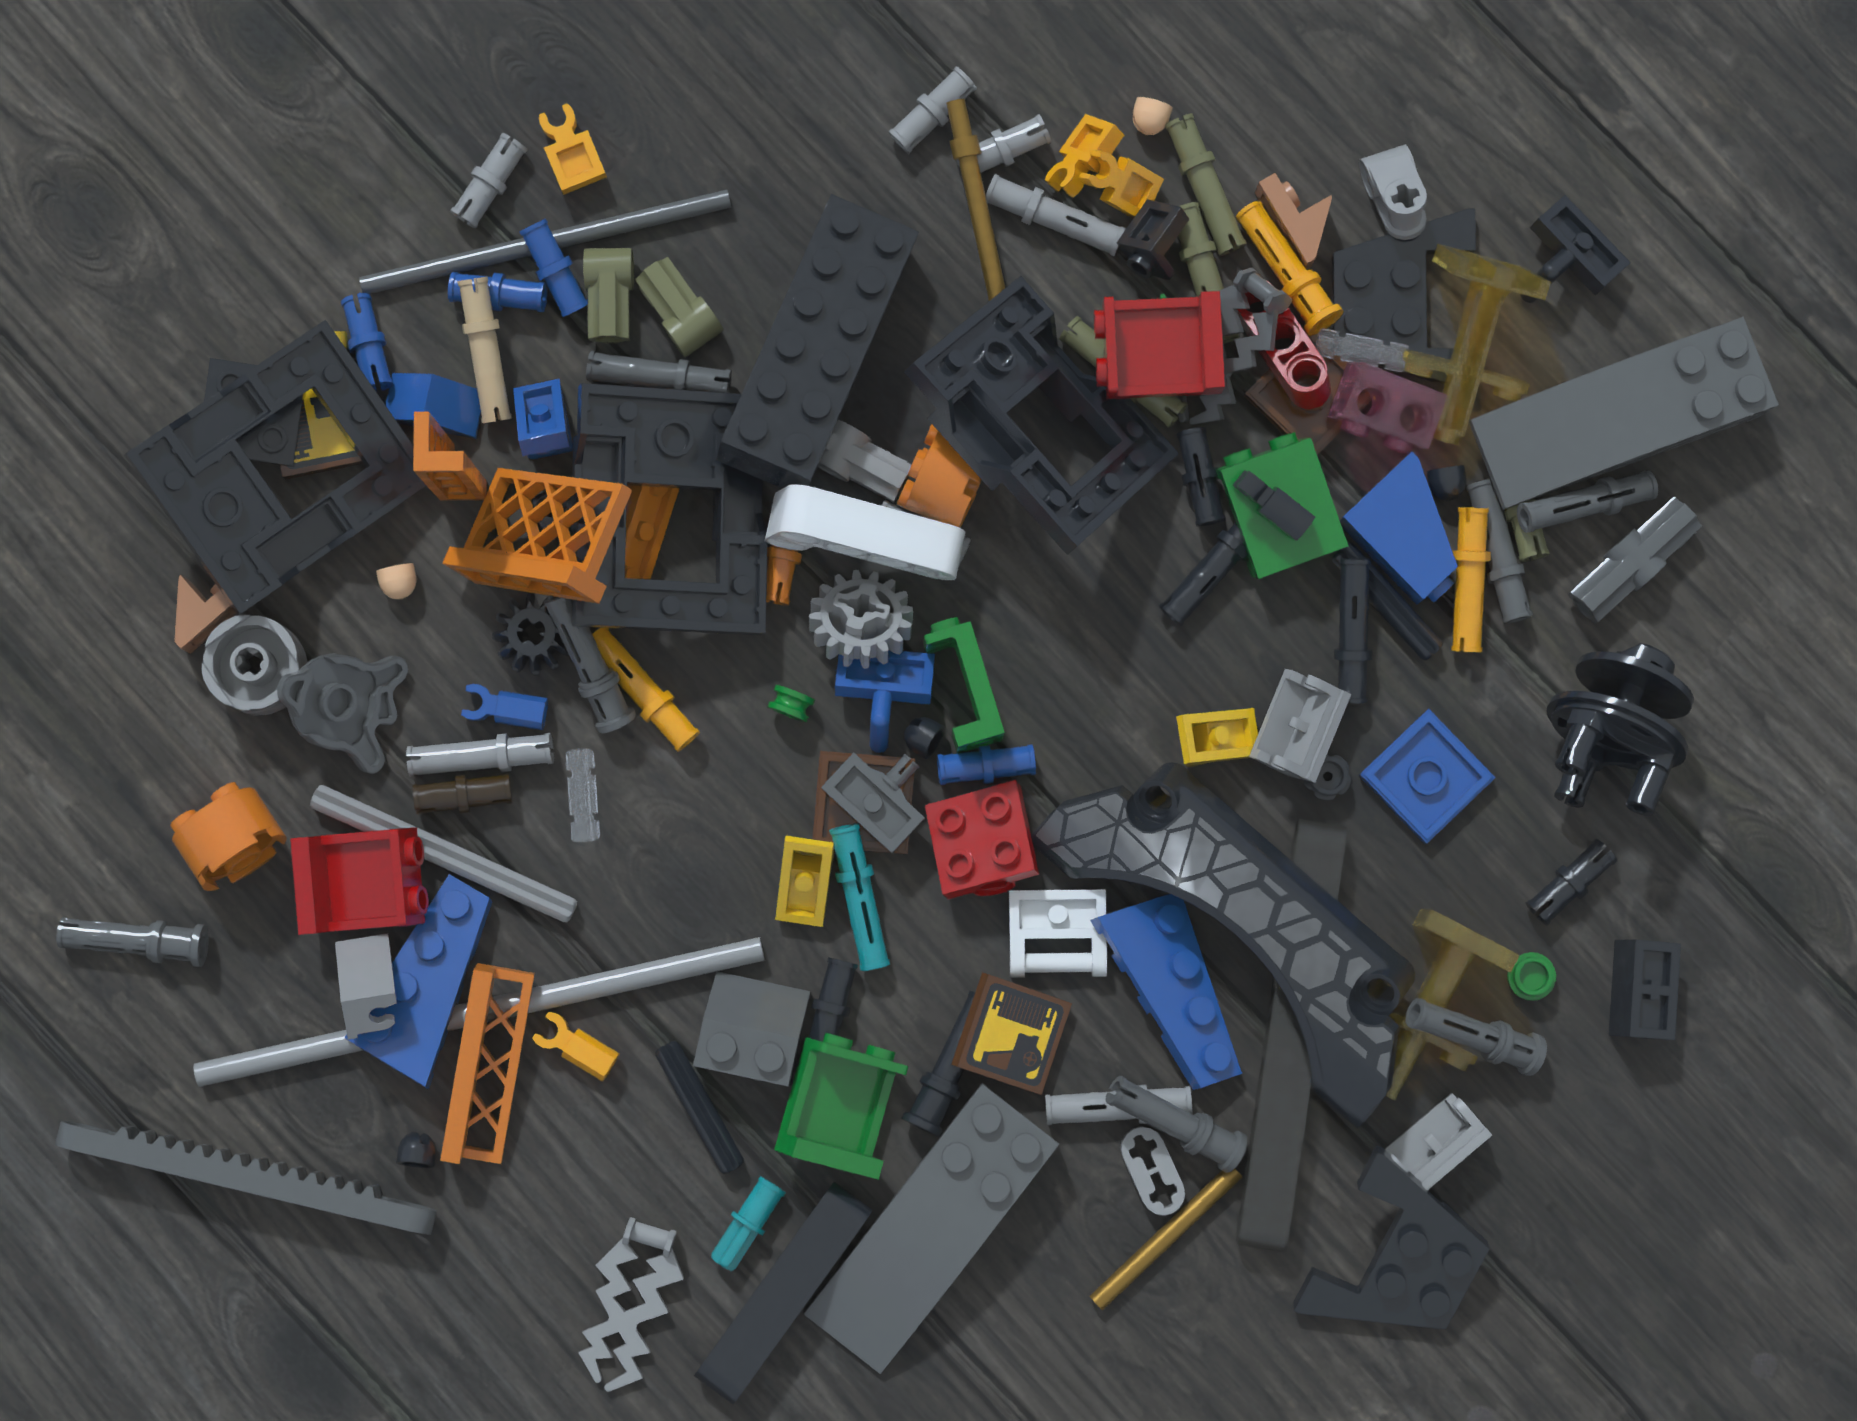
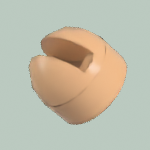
M1137 97L1133 109V123L1141 133L1155 135L1162 131L1169 122L1173 107L1159 100Z
M414 563L390 566L376 571L381 590L392 599L408 597L416 586L417 576Z

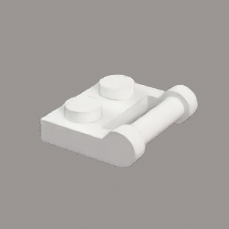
M1106 889L1009 891L1010 978H1025V973L1091 972L1092 977H1106L1107 940L1103 933L1098 935L1090 921L1091 919L1106 915ZM1091 938V953L1025 954V939Z

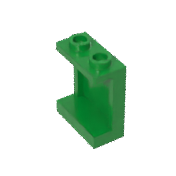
M1295 432L1269 440L1270 450L1254 456L1250 448L1223 457L1226 466L1216 469L1218 479H1221L1249 557L1246 559V563L1253 578L1260 579L1348 547L1312 439H1297ZM1244 470L1252 472L1271 489L1279 487L1315 516L1312 524L1297 541L1291 539L1256 511L1258 505L1232 486Z
M958 617L932 624L931 633L924 635L925 651L931 654L947 648L955 650L976 717L975 722L952 728V740L956 753H964L977 749L980 746L1003 741L1005 732L971 621L960 624Z
M826 1032L823 1042L806 1037L774 1150L794 1158L879 1180L884 1161L872 1157L894 1077L896 1073L906 1075L909 1066L894 1062L896 1052L868 1045L866 1053L851 1050L853 1040Z

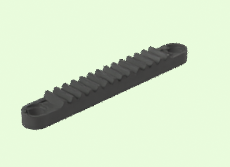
M61 1121L55 1142L56 1146L420 1234H432L437 1213L436 1209L382 1196L380 1185L378 1184L369 1185L363 1191L361 1180L348 1181L344 1186L343 1177L340 1175L331 1176L325 1181L323 1171L310 1172L307 1176L305 1167L297 1166L291 1168L288 1172L286 1162H276L269 1167L268 1158L265 1157L254 1158L252 1161H250L248 1153H238L232 1157L230 1149L227 1148L216 1149L213 1153L211 1144H201L194 1148L193 1140H178L176 1143L173 1135H163L157 1138L156 1131L152 1130L140 1131L138 1134L136 1126L121 1127L118 1132L81 1123Z

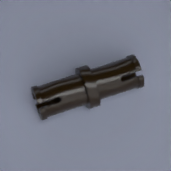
M509 773L474 779H466L465 775L455 776V781L424 785L414 784L413 799L416 815L459 809L460 813L470 812V807L502 803L512 804Z

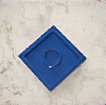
M1427 709L1358 775L1424 844H1427L1495 779L1493 774L1430 709Z

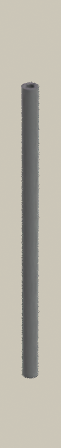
M726 189L551 232L561 249L732 207ZM521 238L359 277L362 292L373 294L448 276L452 272H465L532 255L524 239Z

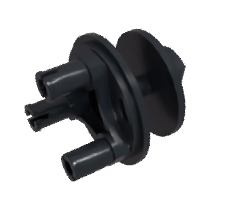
M1639 643L1622 652H1590L1580 657L1575 673L1582 685L1590 692L1566 691L1558 693L1550 699L1546 710L1554 729L1565 739L1559 758L1555 762L1556 768L1564 773L1558 789L1554 793V797L1557 800L1562 801L1567 796L1564 804L1576 808L1583 807L1595 772L1602 770L1603 766L1617 765L1638 770L1626 802V807L1640 815H1653L1671 768L1681 765L1688 754V744L1685 738L1664 719H1677L1688 715L1694 703V696L1691 690L1679 678L1674 676L1675 663L1666 653L1651 645Z

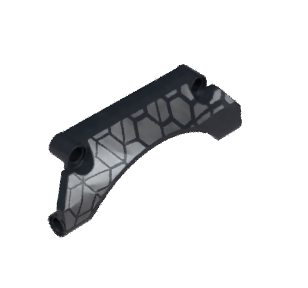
M1165 763L1134 794L1121 785L1066 800L1057 809L1053 810L1031 835L1033 846L1069 878L1118 879L1147 885L1168 892L1195 905L1230 929L1259 957L1285 993L1298 1019L1306 1042L1314 1092L1356 1128L1360 1127L1379 1106L1392 1087L1400 1027L1389 1015L1398 1006L1415 981V971L1412 964L1196 779L1187 768L1178 763ZM1161 787L1165 788L1171 796L1165 794ZM1381 979H1384L1387 982H1389L1392 987H1389L1388 985L1384 984V982Z

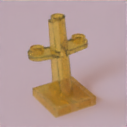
M1437 244L1432 262L1454 276L1471 280L1451 360L1404 349L1402 360L1406 361L1403 370L1426 378L1432 377L1433 370L1447 373L1431 437L1458 445L1460 438L1465 437L1480 382L1495 386L1493 394L1508 400L1518 401L1521 400L1522 394H1528L1529 383L1486 370L1484 366L1499 313L1507 295L1510 292H1516L1545 300L1551 282L1526 267Z
M1420 909L1412 926L1441 940L1442 946L1415 999L1421 998L1426 1000V1002L1446 1008L1474 958L1496 970L1511 973L1520 955L1432 909ZM1394 1012L1389 1015L1400 1026L1393 1083L1391 1089L1386 1094L1387 1097L1396 1100L1427 1042L1443 1049L1439 1059L1464 1072L1469 1063L1474 1065L1478 1059V1056L1446 1039L1418 1029L1409 1028L1406 1024V1016L1404 1018Z

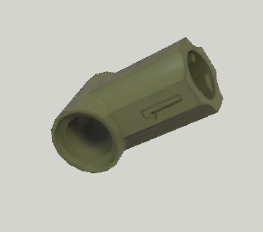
M633 248L584 249L583 275L585 291H588L589 341L600 343L630 341V290L634 289Z
M668 257L654 262L635 279L640 291L663 320L661 324L684 357H687L724 331L719 320L701 296L696 297Z

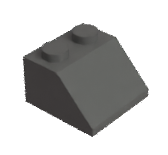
M716 971L703 1017L693 1066L790 1086L811 991Z

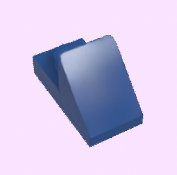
M560 379L513 388L518 441L522 456H527L529 459H538L572 451L573 440Z

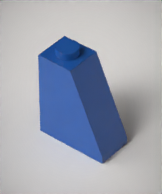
M1411 452L1342 517L1340 523L1351 538L1418 605L1426 597L1434 603L1454 584L1448 576L1458 565L1420 460Z

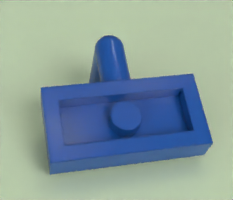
M889 650L888 663L883 665L876 657L871 658L869 668L866 669L861 665L860 659H853L851 665L845 667L843 665V656L839 654L835 696L873 699L869 746L874 752L881 753L888 748L892 701L930 704L935 654L903 651L899 655Z

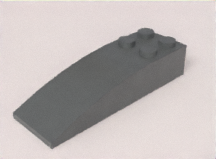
M1743 316L1566 381L1473 418L1468 422L1502 509L1505 510L1759 418L1779 404Z
M981 1083L804 1315L881 1374L1058 1147L1059 1143Z

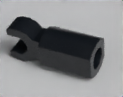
M1244 470L1232 485L1258 505L1256 510L1258 513L1295 541L1305 533L1315 519L1313 514L1279 487L1271 489L1250 471Z

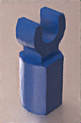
M466 685L465 691L471 694H478L483 699L480 709L476 711L462 710L461 715L468 720L481 721L488 716H494L495 723L538 730L544 729L548 710V698L502 690L499 691L498 695H492L482 685Z

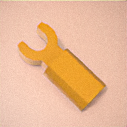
M548 1012L545 1017L557 1025L558 1033L551 1040L535 1033L532 1037L535 1043L542 1048L561 1049L563 1051L562 1058L603 1082L620 1053L579 1028L575 1033L570 1031L568 1023L563 1016L558 1013Z

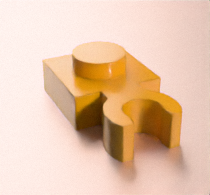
M568 103L562 105L566 121L561 126H552L545 112L539 114V122L543 132L549 138L556 140V143L544 147L563 195L607 177L588 130L576 135L574 134L577 120L572 107Z
M1085 114L1059 150V153L1064 157L1063 161L1057 163L1049 170L1045 181L1055 191L1059 192L1063 189L1070 197L1074 198L1084 186V183L1079 179L1081 172L1087 173L1091 170L1098 173L1100 171L1099 161L1089 155L1091 150L1113 154V151L1125 135L1115 124Z
M1091 150L1089 155L1099 161L1100 171L1096 176L1081 172L1079 179L1085 185L1105 188L1100 200L1134 219L1147 199L1155 200L1164 179L1129 158L1119 157L1118 161H1116L1115 157L1108 152Z

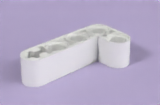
M788 485L774 495L765 541L771 545L789 550L803 551L814 546L930 578L955 580L965 531L950 524L805 485Z

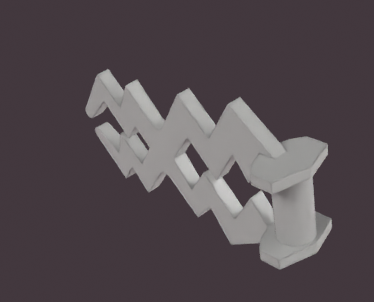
M630 1217L626 1225L623 1238L595 1265L609 1280V1283L596 1289V1293L606 1309L609 1319L582 1331L592 1346L578 1352L594 1381L599 1383L602 1380V1375L597 1359L613 1357L603 1337L617 1332L620 1333L626 1344L615 1348L613 1351L626 1372L606 1383L604 1388L608 1392L643 1379V1375L633 1357L651 1353V1350L637 1330V1325L640 1322L669 1313L657 1288L684 1279L673 1250L677 1231L672 1229L667 1231L640 1223ZM630 1240L664 1250L663 1255L646 1260L656 1272L633 1279L645 1303L625 1311L614 1296L632 1289L618 1267V1264L639 1257L630 1246Z

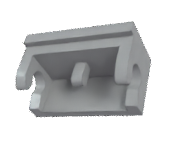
M1285 669L1249 757L1289 777L1315 783L1351 694L1312 675L1305 677L1298 672Z
M388 933L335 942L340 999L348 1040L358 1038L357 1034L390 1028L395 1024L393 1014H385L380 1017L370 1014L371 1010L375 1008H386L397 1004Z
M1450 1093L1387 1146L1385 1150L1391 1154L1392 1160L1406 1172L1410 1171L1422 1182V1186L1429 1190L1489 1139L1492 1134L1460 1098L1457 1099L1453 1093Z

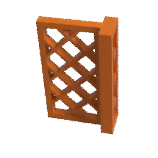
M497 468L464 548L449 546L442 564L475 584L599 604L607 586L595 578L632 490L620 483ZM509 484H515L517 493L502 503ZM546 489L547 498L533 508L531 499ZM577 492L579 502L564 513L562 504ZM610 496L605 511L596 517L594 507ZM521 508L523 517L509 527L507 518ZM552 512L554 521L539 532L537 523ZM583 517L586 526L571 537L569 527ZM496 528L498 537L483 548L488 533ZM527 532L529 541L515 551L513 542ZM558 537L560 546L546 556L544 547ZM590 541L591 544L583 563L578 562L575 552Z

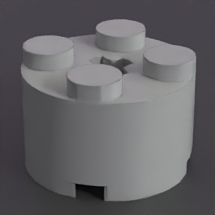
M238 615L222 622L209 635L203 655L202 675L210 692L222 703L253 716L268 715L286 707L277 695L279 681L284 675L297 672L307 663V657L299 639L278 622L259 615ZM252 656H256L261 660L264 659L260 663L262 670L256 675L250 671L247 672L252 667L249 662Z

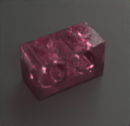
M1347 362L1328 416L1342 421L1340 430L1362 438H1367L1369 432L1385 438L1383 442L1384 447L1409 455L1411 449H1429L1448 395L1364 362ZM1364 389L1372 397L1371 409L1365 415L1360 412L1357 406L1358 396ZM1406 406L1413 410L1415 416L1414 424L1408 431L1400 423L1401 412Z

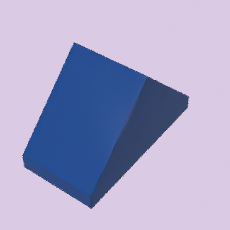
M392 373L393 386L388 390L385 406L398 424L414 427V412H430L445 433L473 439L477 438L481 409L476 388L435 374Z

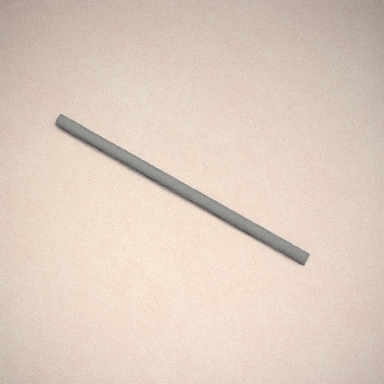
M760 937L534 987L532 988L528 1013L765 961ZM521 991L498 995L493 998L501 1010L505 1012L520 1001ZM468 1002L455 1005L447 1028L448 1031L464 1027ZM491 1007L489 1009L487 1023L491 1022L497 1017V1015L494 1013ZM516 1011L507 1018L517 1016L518 1011ZM342 1030L194 1063V1075L197 1085L202 1087L363 1050L344 1038L347 1032Z

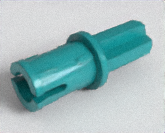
M760 1176L739 1212H732L731 1216L734 1219L711 1253V1258L723 1268L730 1271L735 1270L758 1234L763 1236L765 1233L762 1229L763 1225L786 1192Z

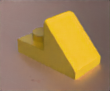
M1254 708L1176 716L1185 766L1194 767L1216 761L1250 758L1249 755L1258 736Z
M793 836L785 837L775 920L823 927L829 880L834 859L833 842Z

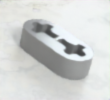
M1142 1126L1132 1128L1121 1140L1120 1151L1137 1192L1148 1210L1159 1215L1172 1214L1184 1202L1185 1190L1165 1143L1160 1135L1151 1128ZM1137 1135H1141L1145 1141L1153 1139L1156 1147L1150 1150V1156L1155 1166L1150 1169L1146 1168L1141 1157L1136 1156L1132 1158L1130 1156L1129 1150L1135 1146L1133 1138ZM1158 1172L1165 1185L1173 1184L1176 1191L1170 1195L1172 1203L1168 1206H1163L1159 1200L1153 1202L1150 1200L1149 1194L1155 1191L1150 1175Z

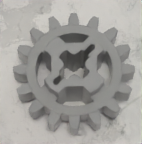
M853 570L852 580L846 581L840 574L835 575L834 588L822 584L819 587V598H812L809 631L814 632L815 646L826 645V657L829 660L838 654L842 655L845 667H849L853 659H860L864 669L869 668L871 658L876 657L883 665L888 663V651L890 650L900 655L903 652V640H910L913 607L907 606V592L895 593L896 581L893 579L886 581L884 584L879 583L878 572L874 571L869 579H862L859 570Z

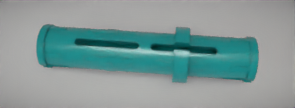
M853 823L832 828L829 832L832 835L839 871L835 872L837 883H842L850 924L859 956L860 970L868 971L890 965V960L886 952L880 917L870 876L874 875L872 864H867L859 831L860 825L859 823Z

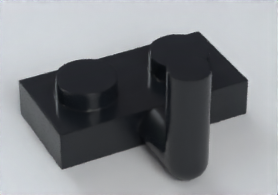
M1564 195L1530 227L1555 255L1521 288L1520 296L1525 302H1535L1568 268L1596 296L1631 262Z

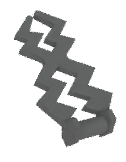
M1252 267L1239 271L1233 281L1234 285L1219 290L1222 337L1244 332L1237 309H1250L1245 294L1247 292H1250L1263 302V307L1266 311L1252 313L1259 335L1234 339L1239 358H1227L1223 344L1225 388L1221 394L1200 396L1207 411L1190 419V424L1192 425L1224 420L1221 405L1236 404L1230 379L1231 375L1234 372L1257 367L1255 350L1274 351L1278 314L1287 310L1293 299L1283 290L1279 291L1263 279ZM1177 396L1180 400L1187 403V396ZM1188 406L1183 414H1177L1180 422L1189 421Z

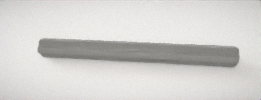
M324 785L318 786L310 803L312 809L363 832L415 827ZM417 828L418 837L423 842L425 860L557 920L568 922L571 919L577 906V901L574 898Z

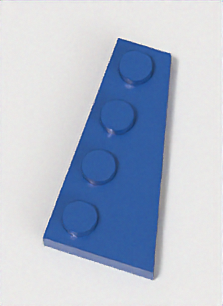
M449 874L428 906V910L425 913V923L416 925L392 962L397 1004L386 1008H375L370 1012L375 1017L393 1014L395 1024L385 1030L357 1034L358 1038L348 1040L347 1034L344 1038L429 1090L434 1076L433 1069L439 1051L443 1049L448 1034L447 1028L455 1004L459 1002L469 963L474 958L492 905L491 899Z
M1167 894L1091 919L1090 921L1098 935L1103 933L1114 951V954L1111 956L1120 971H1126L1140 994L1137 999L1146 1014H1152L1163 1032L1161 1038L1193 1090L1203 1088L1242 1074L1184 900L1172 894Z

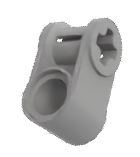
M1406 144L1359 159V168L1365 189L1369 197L1373 199L1389 235L1401 240H1409L1419 236L1424 231L1427 223L1424 210L1427 202V193L1418 175L1408 146Z

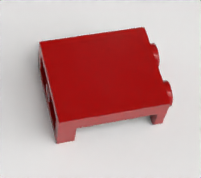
M1220 291L1200 292L1199 297L1114 301V297H1104L1102 310H1094L1095 339H1104V358H1096L1097 387L1106 386V399L1211 395L1223 392L1225 379Z
M417 827L290 838L298 935L391 926L400 927L425 923V913L428 910L429 900L427 890L422 885L420 866L424 861V846L422 840L418 837Z

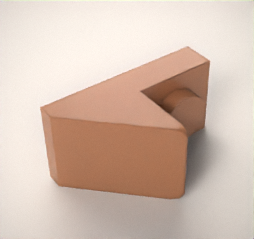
M1276 173L1258 183L1255 195L1263 203L1265 210L1283 236H1285L1305 268L1309 270L1316 259L1332 195L1299 213L1297 208L1300 206V201L1295 190L1289 182L1281 183Z
M180 575L178 580L174 642L182 650L191 654L208 639L211 632L218 625L232 618L237 613L216 584L210 590L213 596L206 600L191 581Z

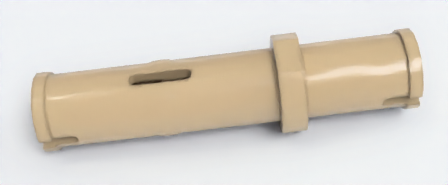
M488 276L474 278L475 292L472 279L457 281L466 322L462 324L463 334H468L482 423L496 422L494 408H496L498 420L502 421L512 418L496 329L500 328L499 321L494 319Z

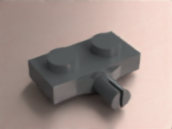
M853 752L821 789L893 854L925 819L923 815L907 802L900 789L920 767L913 761L902 774H899L911 761V758L904 754L885 775L882 772L871 769Z

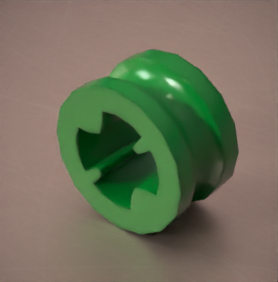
M775 685L776 699L769 701L767 708L792 719L807 723L809 716L806 715V709L814 705L815 699L784 686Z

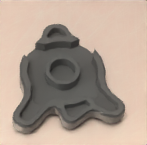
M336 653L324 654L310 660L297 672L284 675L279 681L277 695L279 700L287 707L293 726L307 742L329 750H341L353 760L359 770L374 774L383 767L385 762L384 753L375 737V729L378 725H392L396 721L398 715L393 700V691L406 678L408 665L405 659L399 656H387L376 662L365 663L352 656Z

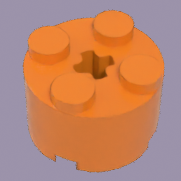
M931 424L924 444L931 447L930 449L924 447L923 450H918L908 472V476L916 480L915 482L907 480L897 505L922 517L961 528L982 479Z
M236 782L228 783L211 795L210 798L213 802L197 812L195 810L184 812L170 824L175 832L172 842L205 891L220 889L215 881L226 876L231 883L248 876L277 853L272 846L276 841L284 845L287 840L283 830L255 788L240 789Z

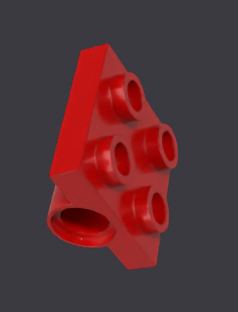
M1016 780L925 805L942 894L947 899L974 893L977 896L1002 894L1013 889L1016 886L1015 881L1039 875L1021 785Z

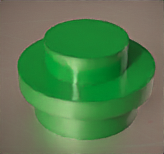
M1535 952L1524 953L1517 956L1509 965L1507 981L1510 989L1516 996L1524 1000H1539L1546 997L1554 988L1556 971L1552 962L1544 955Z

